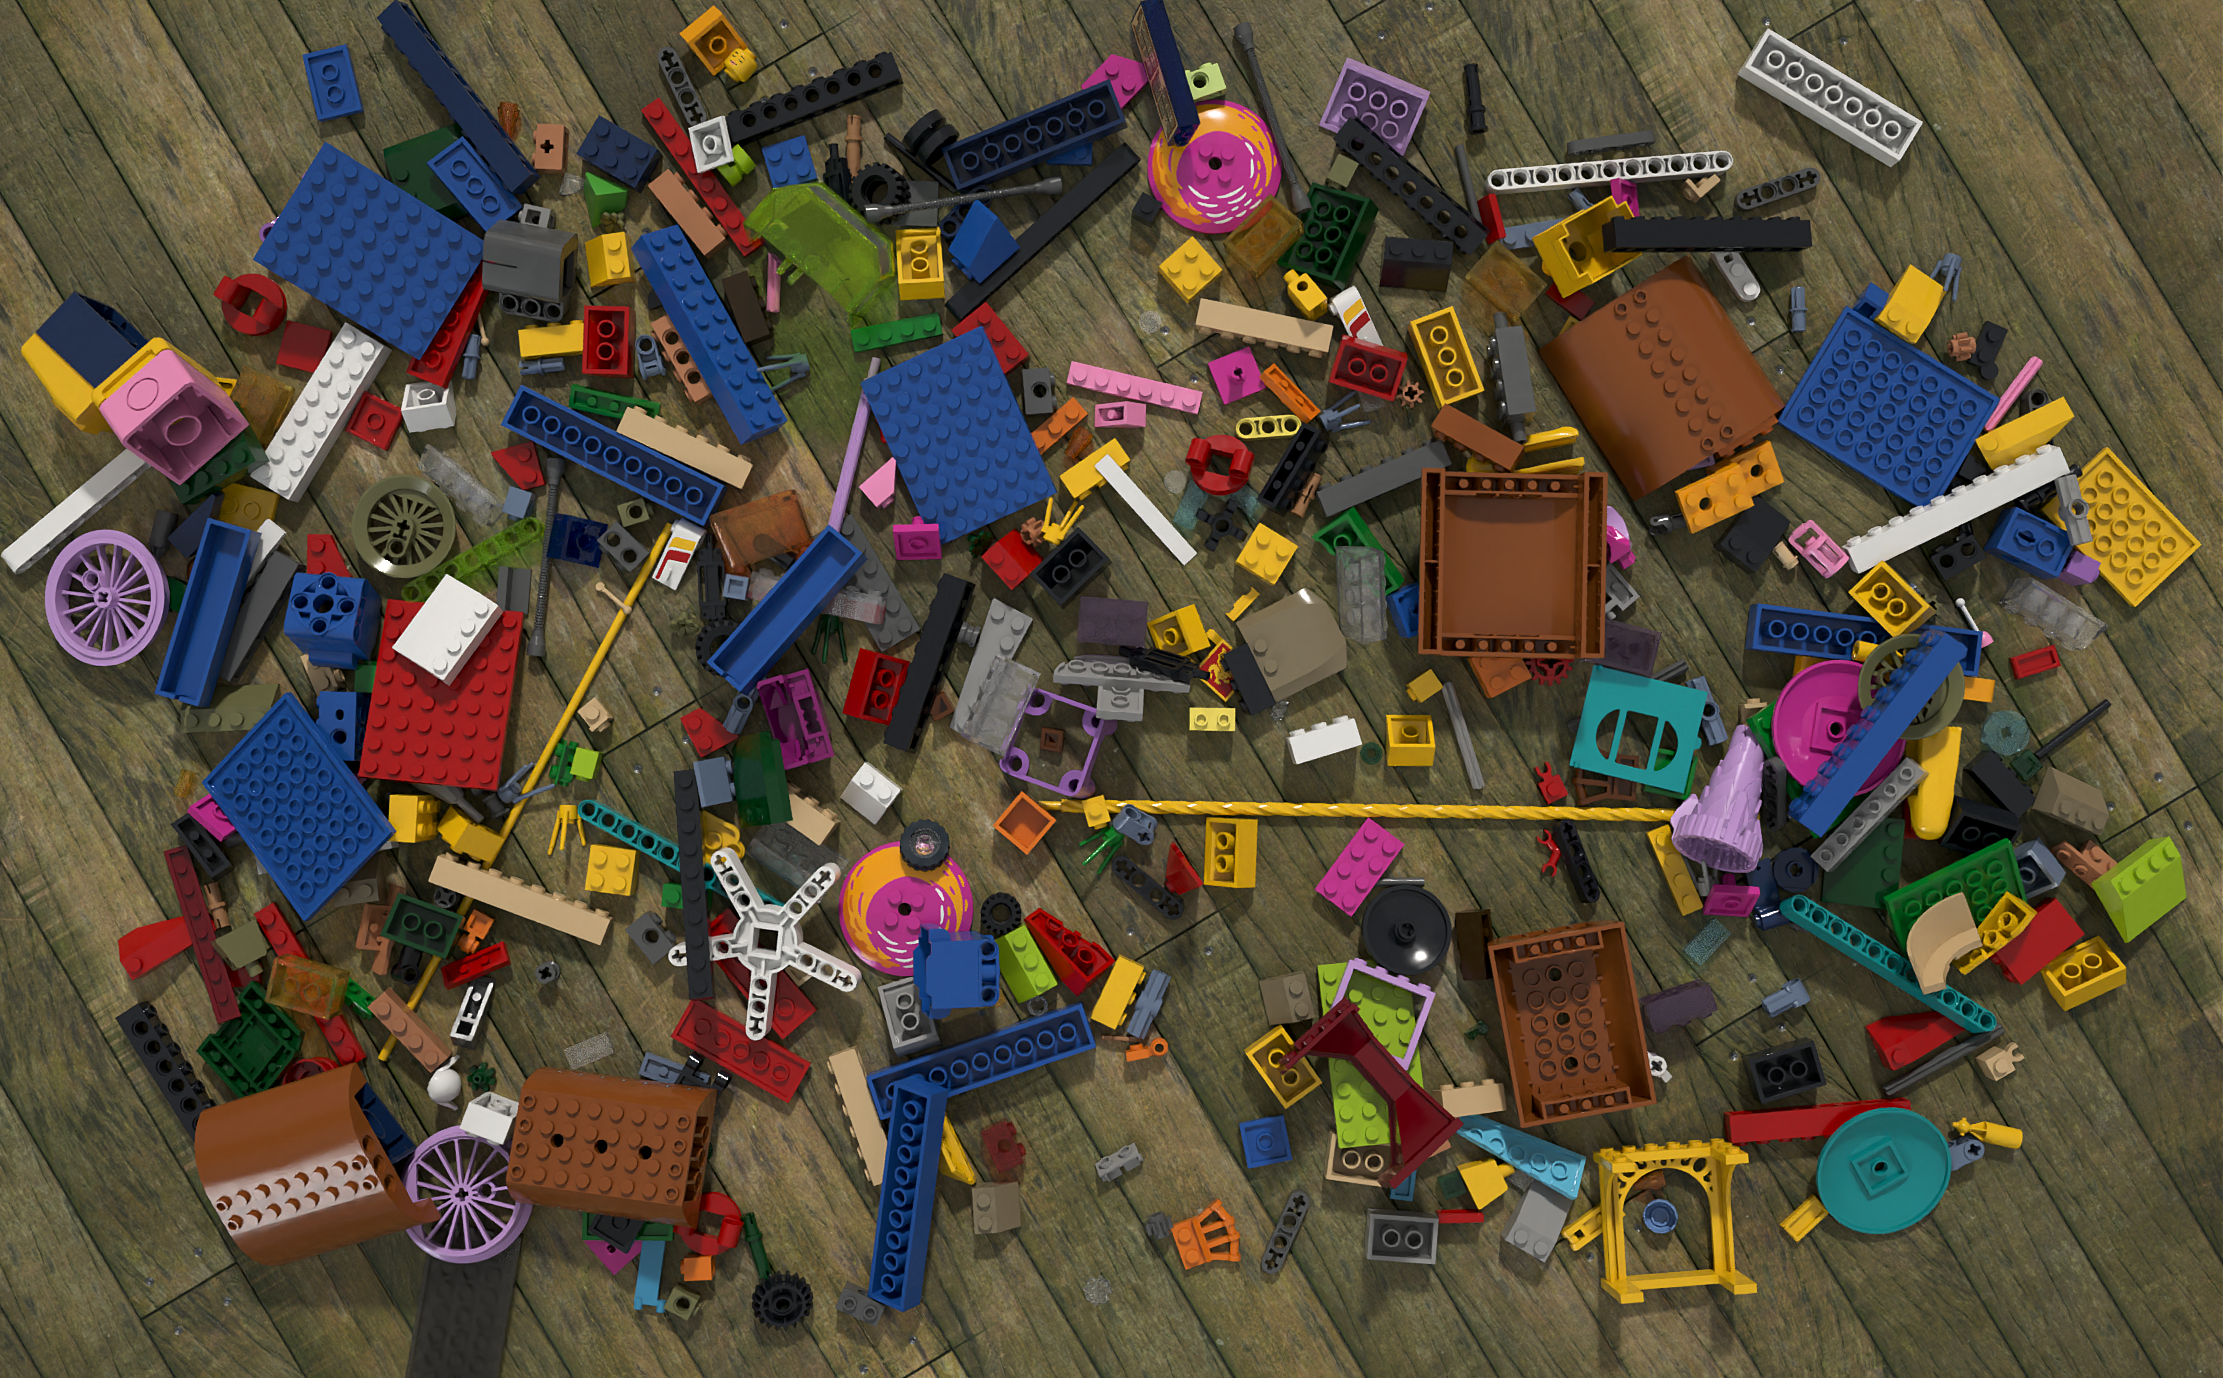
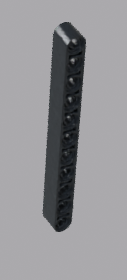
M1126 142L1122 143L1015 240L1020 246L1017 251L981 283L972 278L946 302L945 307L959 323L963 321L1140 162L1141 158Z

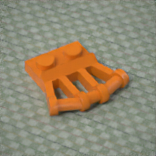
M1219 1198L1214 1200L1197 1216L1173 1224L1174 1228H1171L1185 1270L1212 1260L1241 1261V1254H1239L1240 1233L1236 1231L1234 1226V1216H1230L1223 1208ZM1213 1211L1221 1218V1220L1204 1226L1200 1224ZM1226 1227L1228 1234L1209 1241L1206 1240L1205 1233ZM1230 1242V1253L1210 1251L1212 1247Z

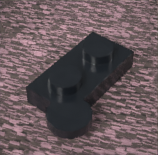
M1990 321L1984 322L1976 339V351L1974 354H1970L1971 358L1966 361V363L1974 367H1980L1979 374L1985 380H1992L1998 375V367L1993 362L2008 331Z

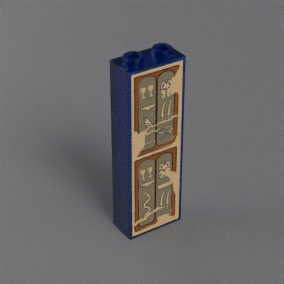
M1144 0L1140 2L1131 20L1132 30L1168 146L1176 145L1177 147H1182L1190 142L1200 125V119L1163 0Z

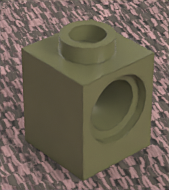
M1338 154L1325 183L1328 184V187L1346 191L1359 163Z
M645 498L617 505L624 528L630 529L654 521L652 515H655L654 507ZM641 507L642 515L640 518L635 519L633 517V510Z
M678 1282L663 1308L688 1320L691 1315L696 1316L702 1303L698 1301L702 1295ZM680 1298H686L690 1306H682Z

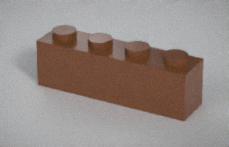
M1446 403L1431 425L1434 436L1443 442L1448 440L1454 443L1453 447L1460 452L1465 453V451L1474 454L1472 457L1480 463L1488 462L1492 464V468L1498 473H1513L1525 454L1524 446Z

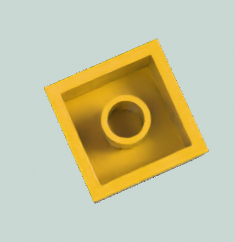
M1192 236L1159 265L1158 272L1181 298L1189 304L1221 276L1222 269Z
M1259 523L1235 561V564L1274 586L1298 546Z
M598 843L592 844L585 890L626 896L634 895L636 892L641 850Z

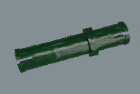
M746 1213L740 1216V1219L744 1222L743 1227L746 1233L744 1238L749 1243L759 1281L762 1278L768 1280L769 1273L772 1274L761 1238L763 1233L759 1231L755 1213Z

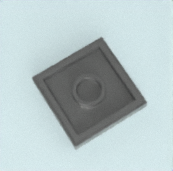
M906 180L910 186L908 191L911 193V198L907 199L910 204L939 199V182ZM938 207L922 211L914 210V212L911 211L904 215L900 214L898 216L899 220L896 222L892 219V226L936 228L938 227Z

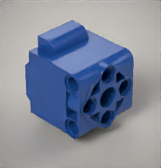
M297 572L293 579L286 612L284 634L304 654L309 655V661L313 666L357 670L358 660H370L372 649L375 647L381 617L382 598L367 579L341 577L331 572L322 575ZM327 601L334 602L329 612L319 613L320 606Z
M934 923L920 924L918 946L913 950V983L919 987L921 1012L929 1019H942L950 1014L951 1008L995 1005L999 1000L1000 966L999 948L994 941L993 935H983L977 931L948 932Z

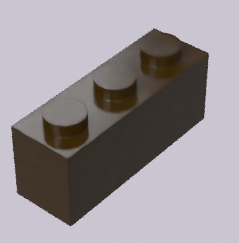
M746 270L721 279L744 343L749 347L773 338L771 331L774 330V326L770 317L766 318L763 310L767 309L763 297H758L756 292L759 285L755 275L751 276Z
M1472 909L1456 912L1454 923L1458 935L1457 947L1460 952V971L1463 980H1488L1493 978L1487 944L1494 940L1490 909Z

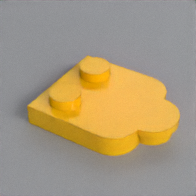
M703 810L706 862L711 864L712 855L726 847L733 849L741 860L745 855V846L739 841L741 837L740 830L724 819ZM722 857L721 861H727L726 857Z

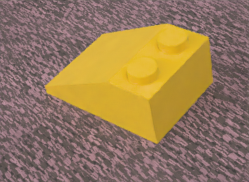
M940 228L895 230L900 301L945 298Z
M1910 264L1889 293L1884 309L1872 322L1910 345L1915 344L1929 325L1945 296L1944 287Z

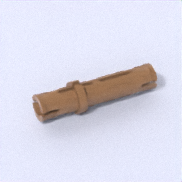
M847 115L845 142H847L846 158L851 179L853 176H858L857 171L860 169V143H862L863 137L860 136L861 116L853 115V117Z

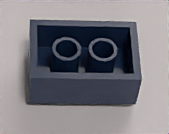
M600 115L576 153L582 161L641 194L663 156L654 146Z

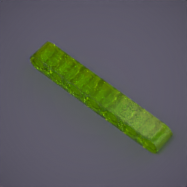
M526 517L407 583L401 590L402 598L408 603L426 602L436 589L431 587L432 578L437 577L439 585L446 574L451 576L450 570L453 566H456L458 574L453 578L462 582L541 538L545 533V524L534 517ZM532 522H536L537 530L531 534L529 532V525ZM516 533L518 537L517 542L511 545L509 537L511 534ZM493 544H496L498 551L492 556L489 549ZM476 555L478 563L472 567L470 565V558ZM417 588L419 595L413 600L411 591Z

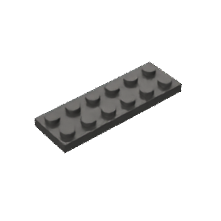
M851 513L843 518L840 534L868 559L843 588L851 600L886 606L883 624L864 621L881 652H884L920 631L921 628ZM821 532L814 535V539H816L821 534Z

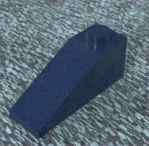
M223 491L209 496L167 538L186 558L197 554L207 518L218 520L225 497Z

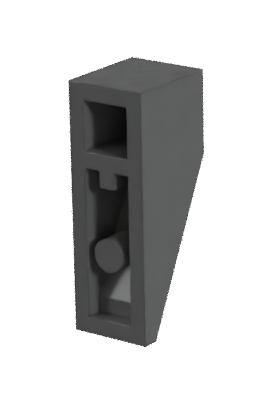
M481 976L470 982L450 1033L453 1045L476 1050L487 1017L496 983L495 979Z

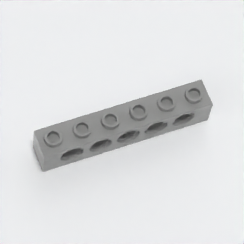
M1906 757L1825 840L1811 857L1827 872H1833L1929 773L1913 758Z

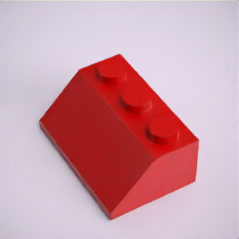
M584 305L582 374L634 379L636 311L626 306Z
M860 648L842 713L890 725L892 710L899 700V691L905 683L910 661Z

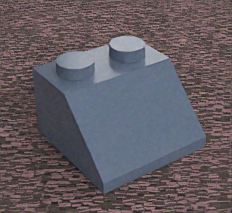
M728 756L693 762L701 807L736 800L734 782H732L731 777L734 768L732 761H728Z
M2040 837L2014 849L2027 899L2060 885L2066 872Z

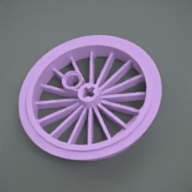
M96 530L83 534L73 540L56 558L46 583L45 609L55 638L69 654L91 665H116L136 656L157 638L165 624L169 611V585L161 564L140 541L120 531ZM108 545H114L112 570H110L105 549ZM123 548L131 553L120 573ZM97 550L102 571L98 570L89 558V554ZM138 559L143 567L127 580ZM82 561L88 568L83 576L76 572ZM147 574L149 584L128 590ZM74 577L81 581L83 586L94 594L70 591L72 578ZM96 577H98V583H97V585H96V583H95ZM151 589V602L125 598ZM69 595L94 598V602L69 610ZM125 602L150 605L148 617ZM98 606L76 627L74 626L71 618L72 614ZM126 611L145 622L144 626L138 629ZM98 617L87 641H85L81 637L80 632ZM123 621L133 634V636H131L128 640L126 638ZM105 624L103 648L99 650L94 647V644ZM115 625L119 647L111 651Z
M459 1125L435 1133L420 1144L412 1153L400 1177L412 1202L425 1200L419 1199V1185L451 1194L431 1197L432 1201L451 1198V1200L437 1207L438 1211L453 1203L429 1235L423 1230V1225L406 1229L411 1239L422 1250L443 1261L474 1263L491 1258L502 1252L520 1235L527 1224L533 1205L518 1202L512 1205L493 1200L498 1196L499 1191L506 1190L507 1186L499 1187L498 1183L491 1179L505 1172L508 1169V1165L473 1186L498 1152L509 1163L512 1146L511 1139L503 1145H492L487 1142L486 1138L481 1136L471 1137L465 1134V1130L460 1129ZM472 1139L475 1140V1145L464 1179L460 1140ZM451 1141H455L458 1179L440 1146ZM480 1143H486L493 1147L494 1151L470 1181ZM436 1150L453 1183L424 1162L433 1151ZM420 1166H423L451 1189L418 1181ZM485 1184L492 1187V1194L489 1197L484 1196L482 1193V1188ZM468 1191V1196L465 1198L460 1197V1192ZM475 1200L513 1209V1214L508 1224L503 1223ZM473 1206L503 1228L502 1232L493 1240L490 1239ZM456 1208L446 1245H442L432 1238ZM461 1209L466 1249L451 1248ZM467 1209L486 1241L485 1245L473 1249L471 1248Z

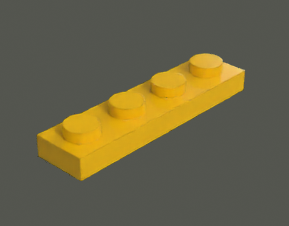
M1665 824L1646 832L1680 915L1684 916L1703 908L1681 853L1672 843V832L1669 825Z

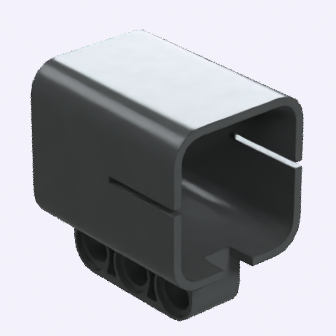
M500 219L487 230L484 237L483 289L499 292V306L506 313L551 322L559 321L569 311L570 294L576 284L578 235L576 233ZM509 297H512L515 300L516 304L512 303L509 300ZM531 301L535 302L538 308L534 307ZM553 305L557 306L560 312L554 310Z

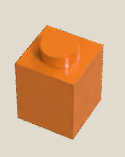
M687 1253L680 1264L681 1274H684V1281L712 1280L716 1275L715 1255Z

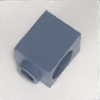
M510 486L502 512L508 514V519L520 523L522 519L529 521L537 495Z
M726 574L722 596L728 599L750 602L753 580L747 577Z

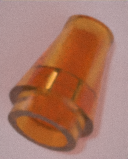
M500 102L499 107H497L499 124L509 136H514V129L520 112L518 104Z
M1079 425L1077 430L1074 429L1064 454L1075 460L1093 442L1092 438L1094 435Z
M1662 1169L1653 1170L1641 1176L1633 1184L1634 1191L1661 1190V1188L1667 1187Z

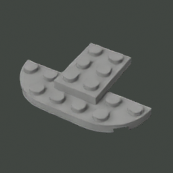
M1097 654L1076 656L1074 660L1067 664L1065 662L1059 664L1053 675V682L1063 685L1081 684L1083 686H1098L1096 718L1104 720L1142 721L1144 689L1154 692L1172 691L1174 693H1189L1190 681L1175 680L1139 669L1137 666L1129 664V657Z

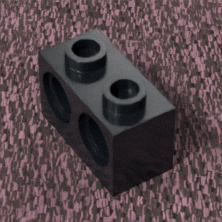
M1963 532L1953 538L1954 542L1945 546L1943 543L1932 549L1933 553L1929 557L1944 581L1987 558L1972 533L1966 534ZM1965 543L1973 545V551L1968 555L1961 553V546ZM1943 555H1951L1952 563L1948 566H1942L1939 562L1940 558Z

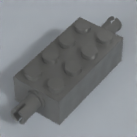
M1497 312L1493 314L1495 331L1489 339V345L1486 346L1487 358H1491L1492 362L1490 378L1495 381L1493 398L1494 401H1498L1499 407L1496 410L1497 422H1501L1502 430L1511 429L1513 441L1522 445L1527 443L1525 427H1529L1536 413L1523 326L1509 327L1507 312Z

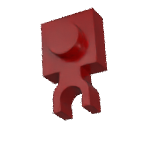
M1545 762L1546 771L1544 773H1541L1537 766L1534 767V770L1543 780L1537 783L1546 804H1550L1568 795V792L1559 774L1552 776L1551 766L1549 762Z

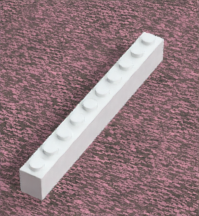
M2050 444L2043 445L2037 448V452L2030 456H2020L2015 459V463L1994 469L1995 473L1989 476H1979L1973 480L1972 484L1966 487L1965 485L1956 487L1952 490L1951 494L1932 499L1929 505L1924 507L1917 506L1909 511L1910 514L1904 517H1894L1888 521L1889 524L1883 527L1876 526L1868 530V534L1862 537L1856 536L1849 539L1847 544L1842 546V549L1849 556L1848 563L1852 571L1858 574L1876 566L1881 560L1891 559L2069 473V467L2060 447L2050 446Z

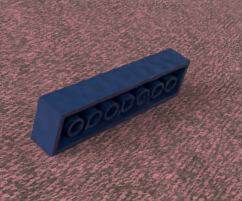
M1110 79L941 149L955 186L962 196L978 185L987 186L1128 128Z

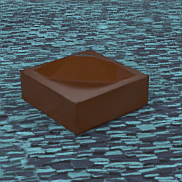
M1042 727L1039 750L1062 753L1065 730Z

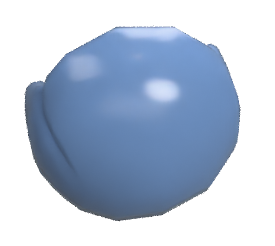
M1655 1199L1646 1205L1643 1212V1220L1646 1227L1652 1232L1665 1234L1675 1228L1678 1222V1213L1675 1206L1668 1200Z

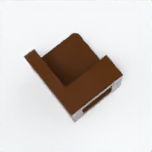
M945 691L936 696L931 709L934 722H938L955 712V708Z

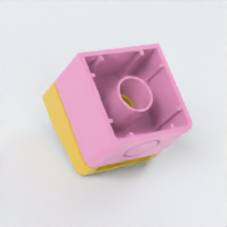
M160 337L151 339L91 393L92 401L122 445L178 485L186 481L249 425L213 374Z

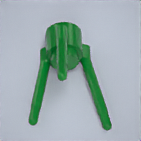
M1113 825L1111 827H1104L1101 831L1079 843V846L1082 847L1104 835L1102 837L1104 842L1082 862L1083 866L1092 861L1106 846H1113L1097 870V874H1101L1117 849L1124 844L1122 840L1125 836L1123 833L1118 832Z

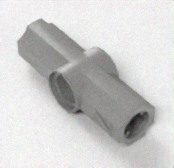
M2076 475L2055 479L2054 482L2060 502L2058 515L2065 522L2070 545L2076 546L2092 542L2093 539L2086 516L2089 506L2082 499ZM2071 506L2075 509L2076 514L2072 512Z

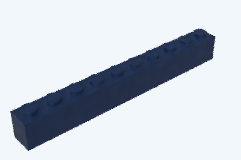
M394 0L377 17L382 24L381 29L386 35L393 38L396 42L394 46L398 51L406 55L411 68L420 73L422 76L421 81L436 94L434 96L435 99L447 108L449 117L463 129L461 131L462 134L475 144L476 152L488 161L489 169L502 179L503 187L510 193L523 195L541 176L406 3Z

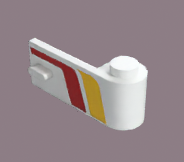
M1355 286L1329 298L1328 309L1332 316L1336 315L1341 319L1348 336L1383 346Z
M684 517L680 520L676 519L671 527L673 533L652 576L655 580L674 590H677L694 552L702 545L706 537L705 534H707L706 529Z

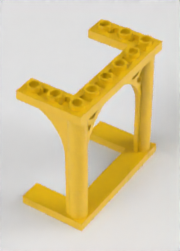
M1721 1138L1710 1139L1708 1143H1702L1701 1140H1690L1688 1144L1680 1145V1142H1667L1666 1146L1648 1143L1644 1144L1642 1148H1636L1635 1145H1624L1622 1149L1614 1150L1613 1147H1600V1151H1592L1593 1161L1598 1163L1605 1262V1278H1601V1287L1621 1304L1644 1302L1643 1292L1640 1290L1720 1284L1734 1295L1757 1293V1283L1735 1269L1732 1228V1174L1737 1164L1749 1163L1748 1153L1740 1150V1147L1733 1146L1732 1143L1725 1142ZM1699 1158H1705V1167L1701 1171L1695 1172L1693 1170L1695 1161ZM1689 1159L1687 1165H1682L1681 1160L1686 1161ZM1661 1160H1666L1664 1165H1661L1660 1162ZM1644 1161L1646 1164L1645 1167L1638 1168L1635 1162L1643 1164ZM1674 1168L1689 1173L1701 1184L1706 1192L1710 1206L1714 1269L1626 1276L1623 1205L1628 1191L1641 1176L1656 1169ZM1634 1172L1631 1177H1626L1622 1173ZM1707 1175L1709 1181H1704L1703 1176ZM1618 1178L1625 1182L1624 1187L1619 1188L1621 1182H1618Z

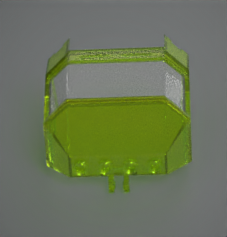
M824 182L790 184L773 188L743 222L748 242L751 245L761 235L786 257L776 270V273L782 275L792 263L798 268L789 276L787 282L793 285L803 273L808 275L842 306L845 319L848 322V328L851 330L854 329L896 280L893 242L873 224H867L865 218Z

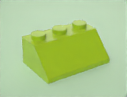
M1026 923L994 940L999 948L1000 971L1019 1004L1058 985L1055 974Z

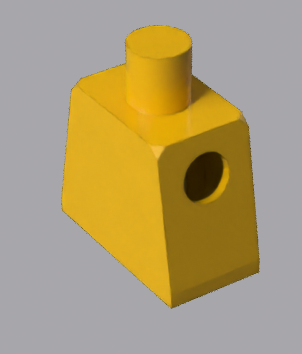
M1292 269L1284 275L1283 278L1288 284V296L1305 320L1314 322L1328 312L1327 297L1306 273L1299 277L1295 270Z
M1492 1156L1457 1166L1478 1210L1507 1191L1508 1186L1504 1178L1515 1173L1513 1166L1507 1162L1497 1166Z

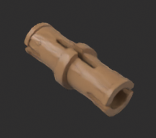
M1314 472L1310 473L1303 490L1298 493L1299 497L1291 510L1293 515L1304 518L1310 502L1314 501L1316 497L1314 494L1323 478L1322 476Z
M218 882L203 886L209 903L207 908L211 910L215 929L231 925L225 909L227 904L222 899Z

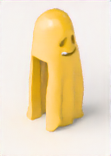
M1561 427L1551 431L1526 436L1527 443L1522 444V446H1524L1525 453L1571 445L1575 444L1579 432L1572 427ZM1472 456L1467 461L1466 472L1498 473L1492 468L1493 465L1488 462L1480 463ZM1584 457L1514 470L1513 473L1579 474L1580 470H1583L1585 462Z
M1946 726L1940 732L1927 738L1906 740L1904 760L1906 757L1913 758L1929 773L1907 796L1911 814V825L1916 835L1921 839H1938L1948 827L1959 762L1961 727Z

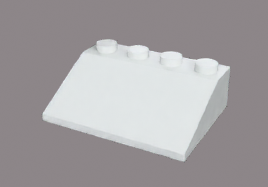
M446 574L392 648L450 686L499 619L503 610L482 594Z

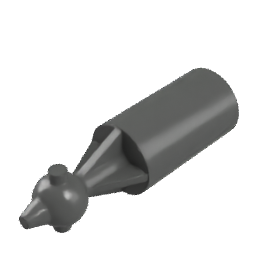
M157 509L148 542L151 553L158 561L167 549H170L171 542L167 538L174 532L178 519V514Z

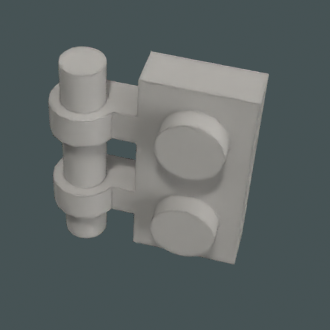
M1610 562L1606 564V595L1610 600L1605 603V617L1610 622L1616 617L1611 610L1615 605L1620 611H1623L1640 596Z

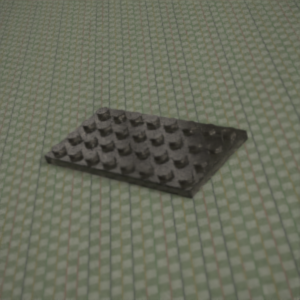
M440 1220L432 1222L431 1231ZM445 1221L432 1239L442 1245H446L452 1222ZM457 1223L451 1248L466 1249L464 1227L461 1223ZM469 1225L471 1248L485 1245L486 1241L479 1228ZM485 1228L491 1240L502 1232V1230ZM520 1234L511 1245L497 1255L474 1263L447 1262L427 1253L405 1378H499L524 1234Z

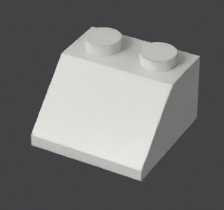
M450 380L447 389L427 381L406 384L401 413L409 433L424 432L437 428L445 429L454 426L456 406L452 380Z
M865 762L852 778L840 798L876 825L903 789L872 764Z

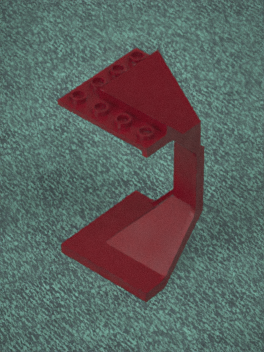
M1344 997L1294 1044L1287 1046L1291 1052H1287L1278 1060L1280 1065L1276 1069L1284 1075L1302 1057L1307 1055L1348 1060L1387 1103L1391 1164L1376 1181L1382 1187L1396 1189L1464 1124L1458 1117L1452 1116L1414 1081L1373 1035L1358 1013L1360 1008L1355 1003H1350Z

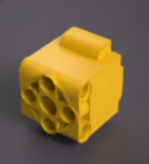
M1611 195L1531 238L1543 260L1542 269L1544 273L1552 277L1562 298L1593 284L1643 255L1642 253H1604L1602 225L1610 222L1612 217L1624 216L1625 219L1634 217L1626 201L1617 205ZM1569 247L1575 251L1576 261L1571 258Z

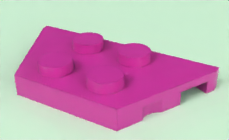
M1111 54L1081 85V90L1110 79L1121 110H1123L1149 83L1143 63Z

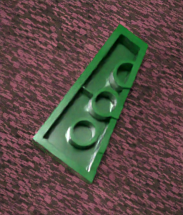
M1354 506L1319 528L1312 535L1316 542L1319 541L1325 546L1332 556L1335 555L1343 562V566L1349 571H1353L1359 577V580L1381 599L1398 589L1405 580Z

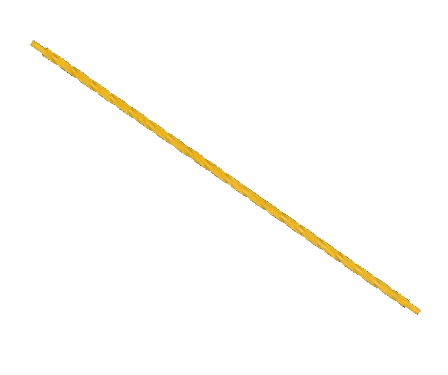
M1082 800L1039 801V805L1045 810L1085 813ZM1105 800L1109 813H1119L1126 804H1131L1146 814L1174 813L1188 815L1244 814L1252 816L1314 815L1321 817L1384 816L1391 818L1455 817L1460 819L1525 818L1530 820L1670 821L1672 815L1677 810L1675 808L1644 809L1622 807L1574 808L1553 806L1504 807L1483 805L1434 806L1419 804L1364 805L1350 803L1294 804L1285 802L1224 803L1216 801L1154 802L1147 800Z

